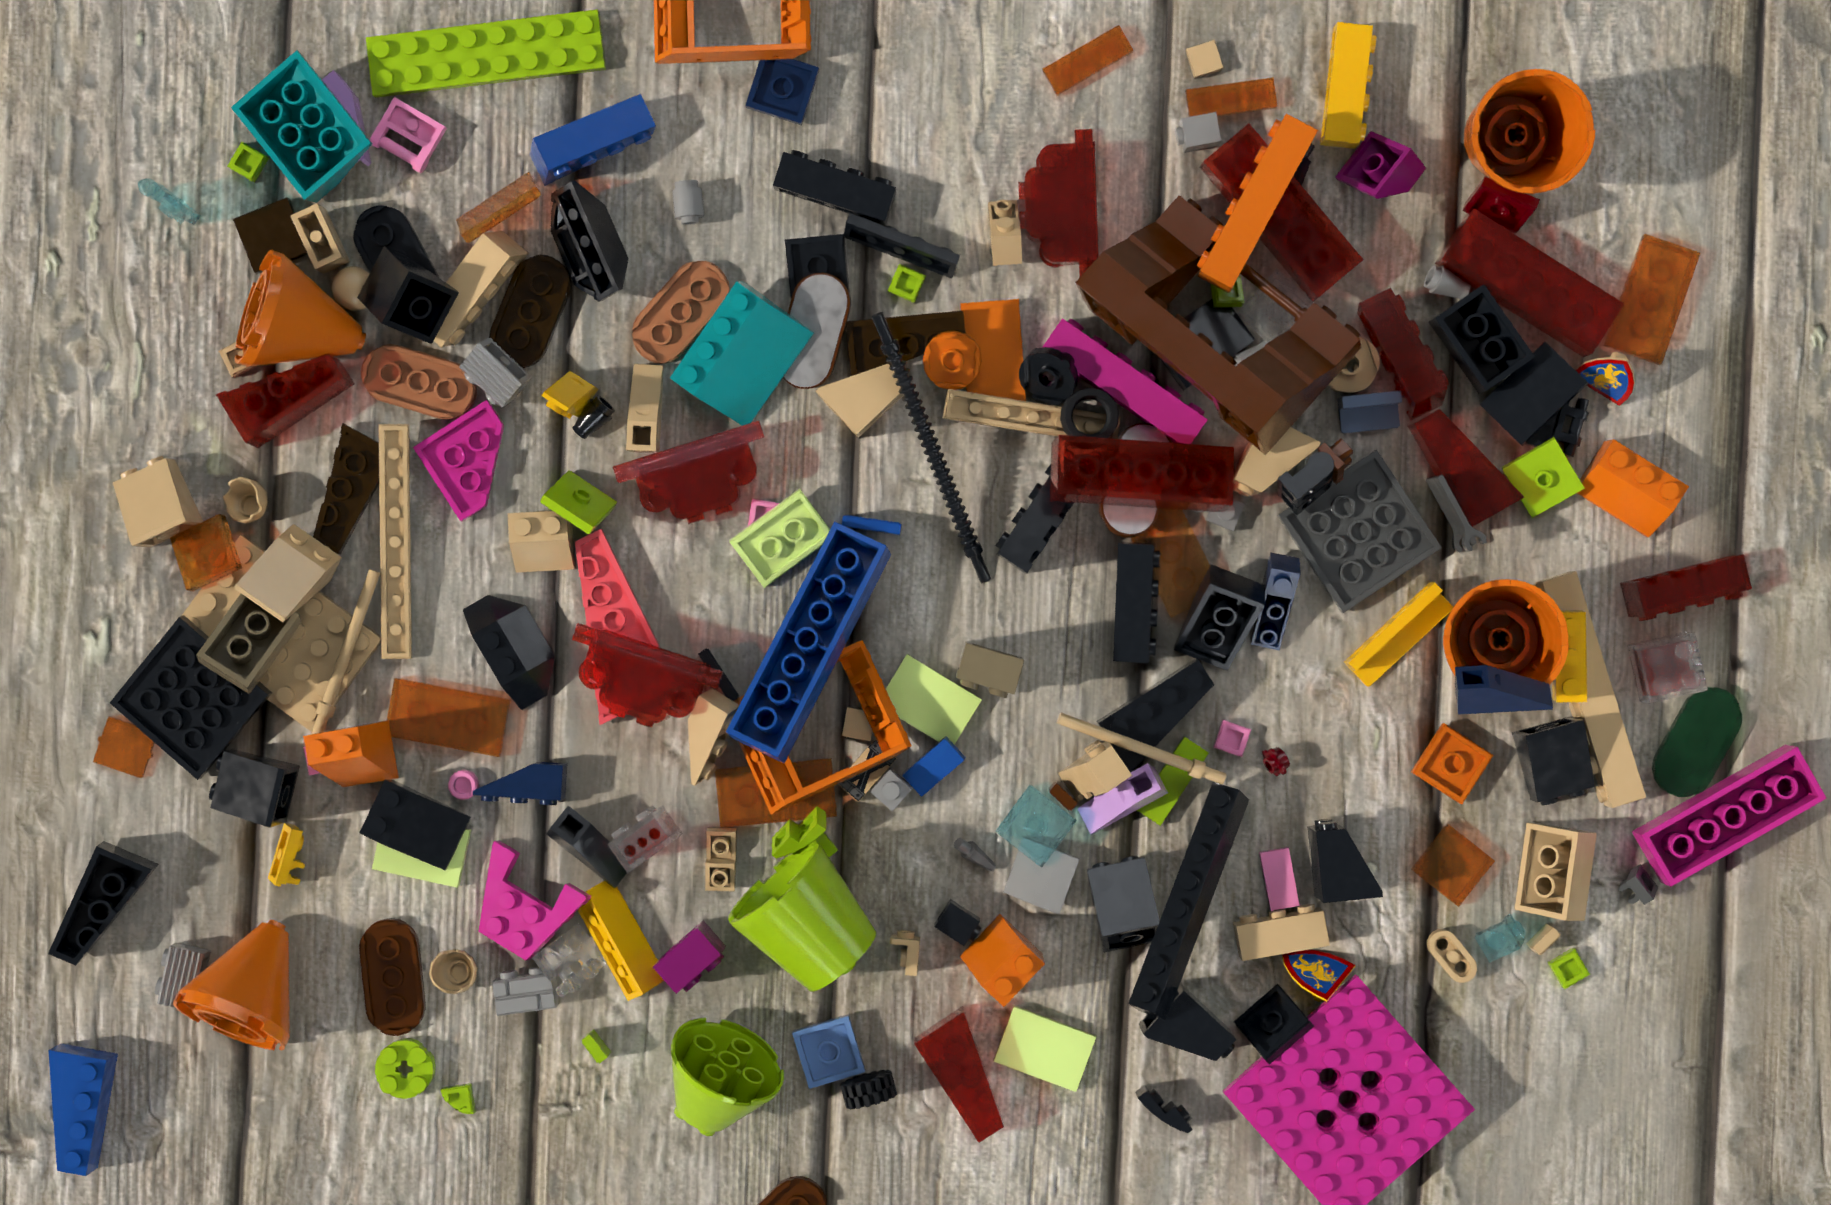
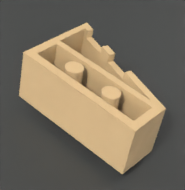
M1099 739L1084 749L1085 755L1058 772L1077 802L1084 798L1089 799L1093 796L1091 793L1094 796L1107 793L1132 776L1112 745L1106 741L1101 743Z

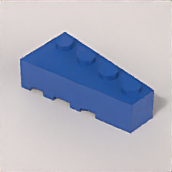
M639 94L534 137L530 157L544 186L608 155H616L633 143L639 145L650 140L656 125L642 95Z
M61 1043L48 1050L57 1171L87 1176L96 1170L99 1165L118 1054Z

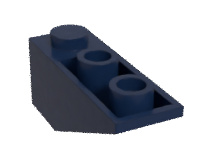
M1270 552L1262 583L1265 585V605L1254 623L1251 645L1280 650L1301 575L1299 558Z
M1488 665L1455 667V694L1458 715L1553 710L1550 684Z
M536 762L473 790V795H480L481 801L496 802L499 801V797H510L511 803H528V799H540L539 804L557 805V800L561 801L566 796L568 763Z

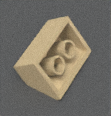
M1526 823L1515 910L1565 921H1585L1597 833Z

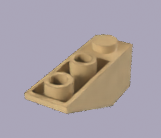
M634 364L627 419L626 450L629 452L660 453L663 365Z
M713 688L698 696L688 718L691 784L694 786L703 780L708 781L715 773L717 768L715 761L717 757L722 755L728 745V742L725 741L728 736L726 730L739 707L737 703Z

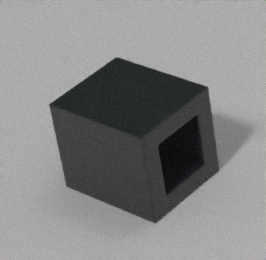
M952 899L949 900L934 923L935 928L965 946L968 940L973 943L982 929L978 926L980 918Z

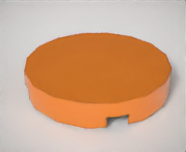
M955 330L941 332L933 337L927 344L923 355L926 375L935 385L943 389L957 390L966 387L978 376L982 364L980 349L975 340L966 333Z

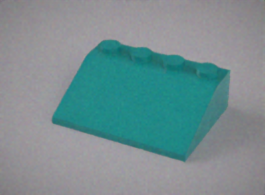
M298 50L231 107L302 198L307 201L317 203L334 189L373 144Z
M736 281L670 379L698 399L745 428H748L814 332L746 282Z

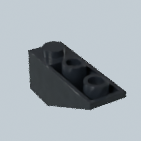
M567 806L546 833V835L613 888L617 887L633 866L590 822L570 806Z

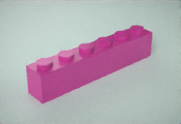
M1062 318L1043 347L1053 348L1062 353L1066 352L1072 355L1078 376L1094 388L1108 393L1117 404L1143 422L1158 428V431L1168 436L1173 443L1183 450L1188 449L1208 420L1203 416L1205 411L1192 402L1186 405L1179 400L1181 395L1171 387L1166 385L1163 389L1155 383L1157 378L1145 369L1139 372L1130 366L1132 360L1124 354L1118 352L1115 355L1107 350L1108 344L1096 335L1090 338L1082 332L1084 327L1070 318L1067 322Z

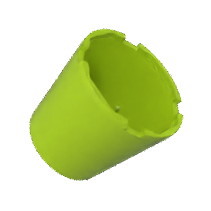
M813 841L804 848L789 854L773 866L776 872L764 883L758 880L741 897L728 916V921L732 927L811 992L824 988L842 974L845 975L855 967L856 962L871 946L877 934L823 847L816 841Z

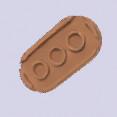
M707 261L686 263L677 270L640 312L633 323L632 337L634 346L645 359L659 364L670 363L679 359L690 348L730 291L729 282L723 271L715 264Z
M386 344L376 348L365 357L361 367L363 384L372 397L379 401L435 418L453 420L461 417L472 408L477 396V386L471 384L465 378L464 372L459 368L460 364L399 345Z

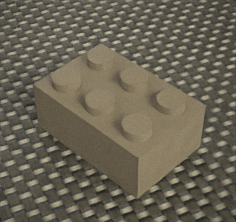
M240 594L196 654L198 661L250 694L301 624L300 614L295 612L282 622L246 596Z
M965 642L956 678L961 679L960 684L962 686L978 690L979 685L989 687L988 691L990 694L1007 698L1008 693L1015 695L1024 659Z

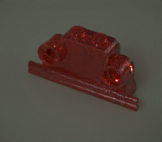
M1092 129L1074 130L1075 143L1045 146L1037 156L1036 167L1027 171L1024 182H1018L1019 200H1024L1025 211H1019L1020 229H1025L1027 238L1032 242H1041L1039 256L1045 265L1058 268L1063 265L1079 264V278L1099 257L1095 141H1093Z
M755 421L613 466V470L618 484L636 479L640 491V502L646 510L659 513L670 508L674 517L687 520L688 524H693L705 520L704 514L715 511L717 516L733 511L732 505L736 504L741 497L739 486L752 483L757 476V465L749 442L765 437L760 421Z
M577 623L572 640L590 646L586 659L579 668L581 682L590 689H600L599 700L603 706L609 708L608 713L625 718L626 714L637 717L636 722L644 726L653 727L654 723L665 721L671 716L681 718L689 715L694 710L697 698L702 694L704 685L718 689L723 671L711 668V664L604 628L595 629Z

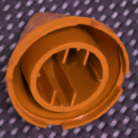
M269 250L259 267V270L263 272L258 278L257 283L253 282L245 304L235 346L243 350V356L235 355V363L246 367L348 355L354 354L357 349L361 350L366 339V333L362 332V326L285 254Z
M269 920L268 923L263 922L181 988L173 1001L174 1007L196 1022H199L201 1019L214 1026L213 1031L232 1039L273 1051L277 1043H280L279 1050H284L290 1039L289 934L285 931L286 926L275 920Z

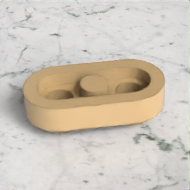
M1437 929L1428 936V951L1450 978L1456 982L1465 983L1475 977L1477 972L1476 961L1453 933L1445 929ZM1439 939L1446 940L1444 948L1439 949L1437 947ZM1460 961H1463L1465 965L1464 969L1462 971H1456V964Z

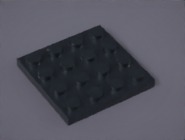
M183 615L174 622L110 701V704L194 778L199 780L207 773L272 692L259 681L252 692L248 694L199 663L196 654L209 637Z

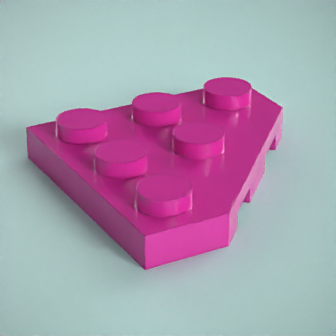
M485 400L413 447L461 522L485 508L490 495L504 424L488 400Z

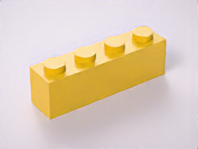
M1337 22L1333 28L1320 145L1355 149L1360 144V141L1365 139L1367 125L1362 123L1363 112L1368 111L1370 94H1365L1366 84L1371 82L1373 75V65L1369 64L1370 53L1375 51L1377 39L1376 35H1372L1373 26Z

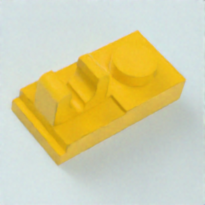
M283 824L268 879L275 886L281 887V884L286 885V883L298 885L300 879L296 876H291L289 872L297 867L301 869L305 867L301 860L295 859L296 853L302 849L304 836L302 835L303 831L294 824Z

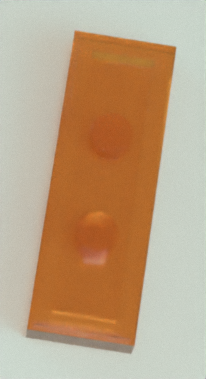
M1118 25L1042 69V72L1056 96L1133 53L1134 50Z
M1274 77L1186 89L1185 91L1188 117L1216 112L1218 117L1277 108Z

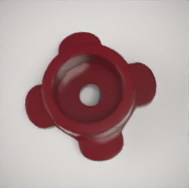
M1276 747L1268 751H1262L1264 766L1270 773L1275 776H1279L1280 773L1282 775L1287 773L1286 769L1290 766V762L1281 748Z

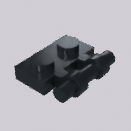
M1578 398L1575 408L1570 407L1568 402L1525 445L1537 447L1554 437L1557 443L1562 442L1565 444L1563 449L1565 456L1574 457L1576 447H1580L1582 438L1579 436L1583 422L1588 419L1589 412H1587L1589 400ZM1566 416L1572 418L1568 433L1561 432Z

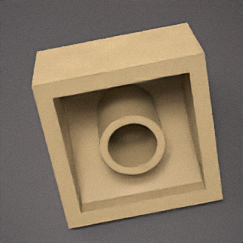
M554 511L507 513L509 545L516 573L575 569L572 523Z

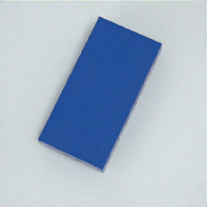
M844 515L842 518V525L847 528L894 535L901 534L902 525L899 522Z
M945 736L909 767L902 776L922 797L960 765L966 757Z

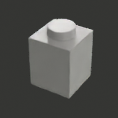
M1216 112L1181 118L1178 124L1179 127L1175 128L1177 145H1182L1184 153L1218 147L1221 143Z
M890 767L870 792L893 811L912 790V786Z

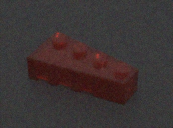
M1389 288L1360 302L1357 314L1374 347H1381L1382 351L1379 352L1381 362L1386 372L1394 373L1393 381L1396 386L1394 389L1395 391L1401 390L1402 397L1406 398L1410 406V410L1406 411L1410 421L1442 406L1449 382L1445 373L1441 369L1437 370L1433 363L1434 355L1427 344L1423 345L1418 337L1420 330L1413 319L1409 320L1405 314L1406 306L1402 297L1399 294L1395 296L1392 289Z
M328 353L297 364L292 369L267 375V378L259 381L245 383L229 392L223 391L216 394L245 443L260 448L355 383L341 361Z
M1441 409L1433 411L1408 425L1410 432L1436 476L1443 474L1472 527L1524 498Z

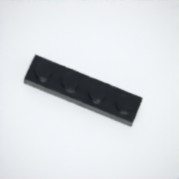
M850 213L845 224L844 238L948 278H953L960 255L954 253L951 249L927 243L920 237L909 236L899 232L894 227L880 225L861 215L857 216Z

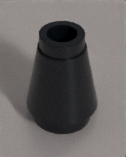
M597 395L595 399L589 400L572 429L581 438L586 439L612 419L611 415L615 410L604 398Z

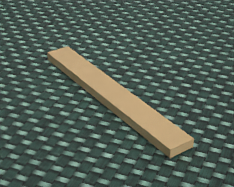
M379 424L381 659H411L409 424Z

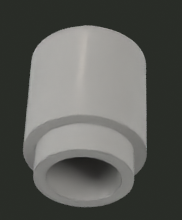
M683 180L675 182V189L672 190L675 219L681 220L683 225L699 223V218L704 217L702 188L698 187V181Z

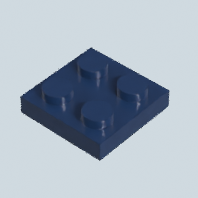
M794 59L760 60L745 105L746 108L802 126L818 77L819 67Z

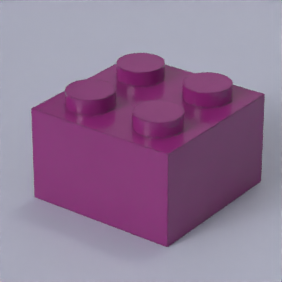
M703 920L660 957L653 968L676 994L681 989L687 992L700 981L699 979L702 977L700 973L704 969L709 973L724 958L722 952L726 945Z

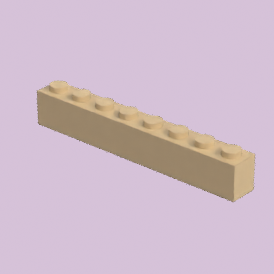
M1569 571L1535 582L1538 588L1555 601L1561 611L1583 610L1586 612L1587 702H1569V708L1574 718L1584 720L1593 775L1595 774L1598 783L1595 786L1598 800L1600 803L1604 802V806L1615 808L1646 798L1577 572Z

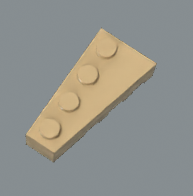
M504 231L483 233L446 283L456 289L459 294L434 339V342L441 348L452 344L455 346L461 341L465 335L464 330L480 316L482 308L495 296L499 288L529 254Z

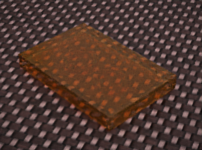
M527 172L456 219L460 234L466 243L472 242L541 196L536 181L530 172Z

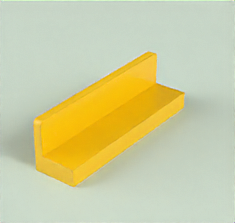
M1429 582L1344 661L1365 686H1371L1451 612L1453 606L1441 594L1443 590L1436 582Z
M602 881L584 891L591 895V898L578 909V912L626 999L629 1001L641 996L662 983L664 980L653 968L658 959L618 887L613 888L606 881Z

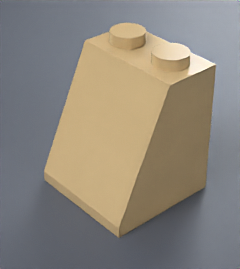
M889 364L827 384L815 391L858 438L904 396V394L899 393L901 387L895 384L898 379L892 377L894 370L891 371L889 369Z
M1292 427L1287 430L1266 455L1248 442L1228 482L1234 485L1232 490L1246 497L1262 493L1276 482L1283 473L1290 471L1315 451L1321 442Z
M163 456L153 458L147 462V467L139 471L137 468L127 470L120 474L121 479L113 482L132 546L153 547L204 523L174 459H164Z

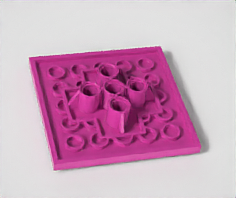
M1355 974L1327 1002L1324 1001L1307 1016L1314 1025L1312 1029L1270 1065L1261 1056L1223 1090V1093L1322 1205H1367L1475 1110ZM1333 1069V1077L1330 1080H1320V1073L1323 1070ZM1368 1071L1374 1072V1080L1369 1084H1363L1361 1079L1364 1073ZM1344 1091L1353 1092V1097L1348 1103L1339 1102L1340 1095ZM1321 1111H1330L1331 1116L1328 1121L1323 1123L1317 1121V1116ZM1371 1113V1122L1367 1125H1360L1359 1118L1361 1115Z

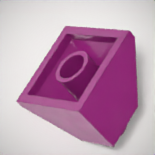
M1370 131L1335 178L1348 186L1376 199L1409 192L1427 168L1411 148Z

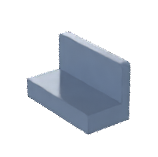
M1401 390L1343 396L1337 399L1340 430L1343 434L1392 429L1400 426L1398 404L1402 402Z

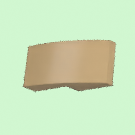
M707 828L705 891H735L737 828Z

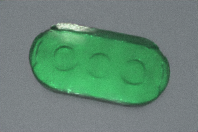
M1704 687L1694 691L1687 697L1653 759V776L1663 791L1677 797H1688L1697 795L1708 787L1742 725V712H1740L1739 703L1734 695L1721 688Z

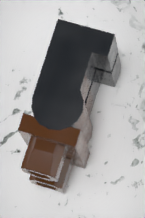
M1342 438L1331 447L1324 442L1318 447V452L1309 458L1308 464L1293 477L1286 471L1278 478L1277 495L1296 515H1299L1332 486V482L1337 485L1343 480L1344 469L1352 463L1350 456L1353 454V450Z

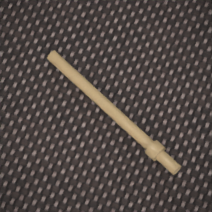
M371 569L368 571L323 701L318 703L315 712L318 715L311 734L324 732L329 718H333L336 709L334 703L380 572Z
M1060 713L1058 716L1057 724L1187 771L1188 775L1200 779L1203 777L1219 784H1223L1226 779V773L1207 767L1206 763L1200 760L1193 759L1191 761L1064 713Z

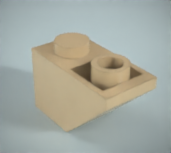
M1003 199L988 202L993 266L1022 264L1021 229L1017 200Z

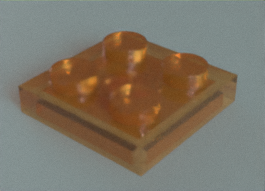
M217 514L170 537L185 588L188 591L198 590L242 569L225 515Z

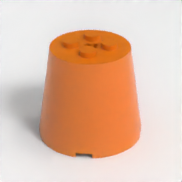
M1545 69L1515 72L1494 84L1469 115L1464 130L1465 149L1470 161L1481 173L1506 189L1526 194L1554 190L1574 178L1584 167L1591 154L1595 140L1591 112L1593 110L1588 98L1579 86L1562 74ZM1509 130L1516 131L1514 133L1516 140L1510 141L1508 139Z
M1512 579L1489 581L1468 591L1452 608L1447 618L1443 635L1446 660L1454 675L1455 667L1488 665L1551 684L1559 675L1567 658L1569 649L1567 623L1559 606L1540 588L1527 582ZM1501 631L1504 632L1503 640L1505 644L1503 646L1497 644L1495 647L1492 644L1494 642L1493 633L1500 634Z

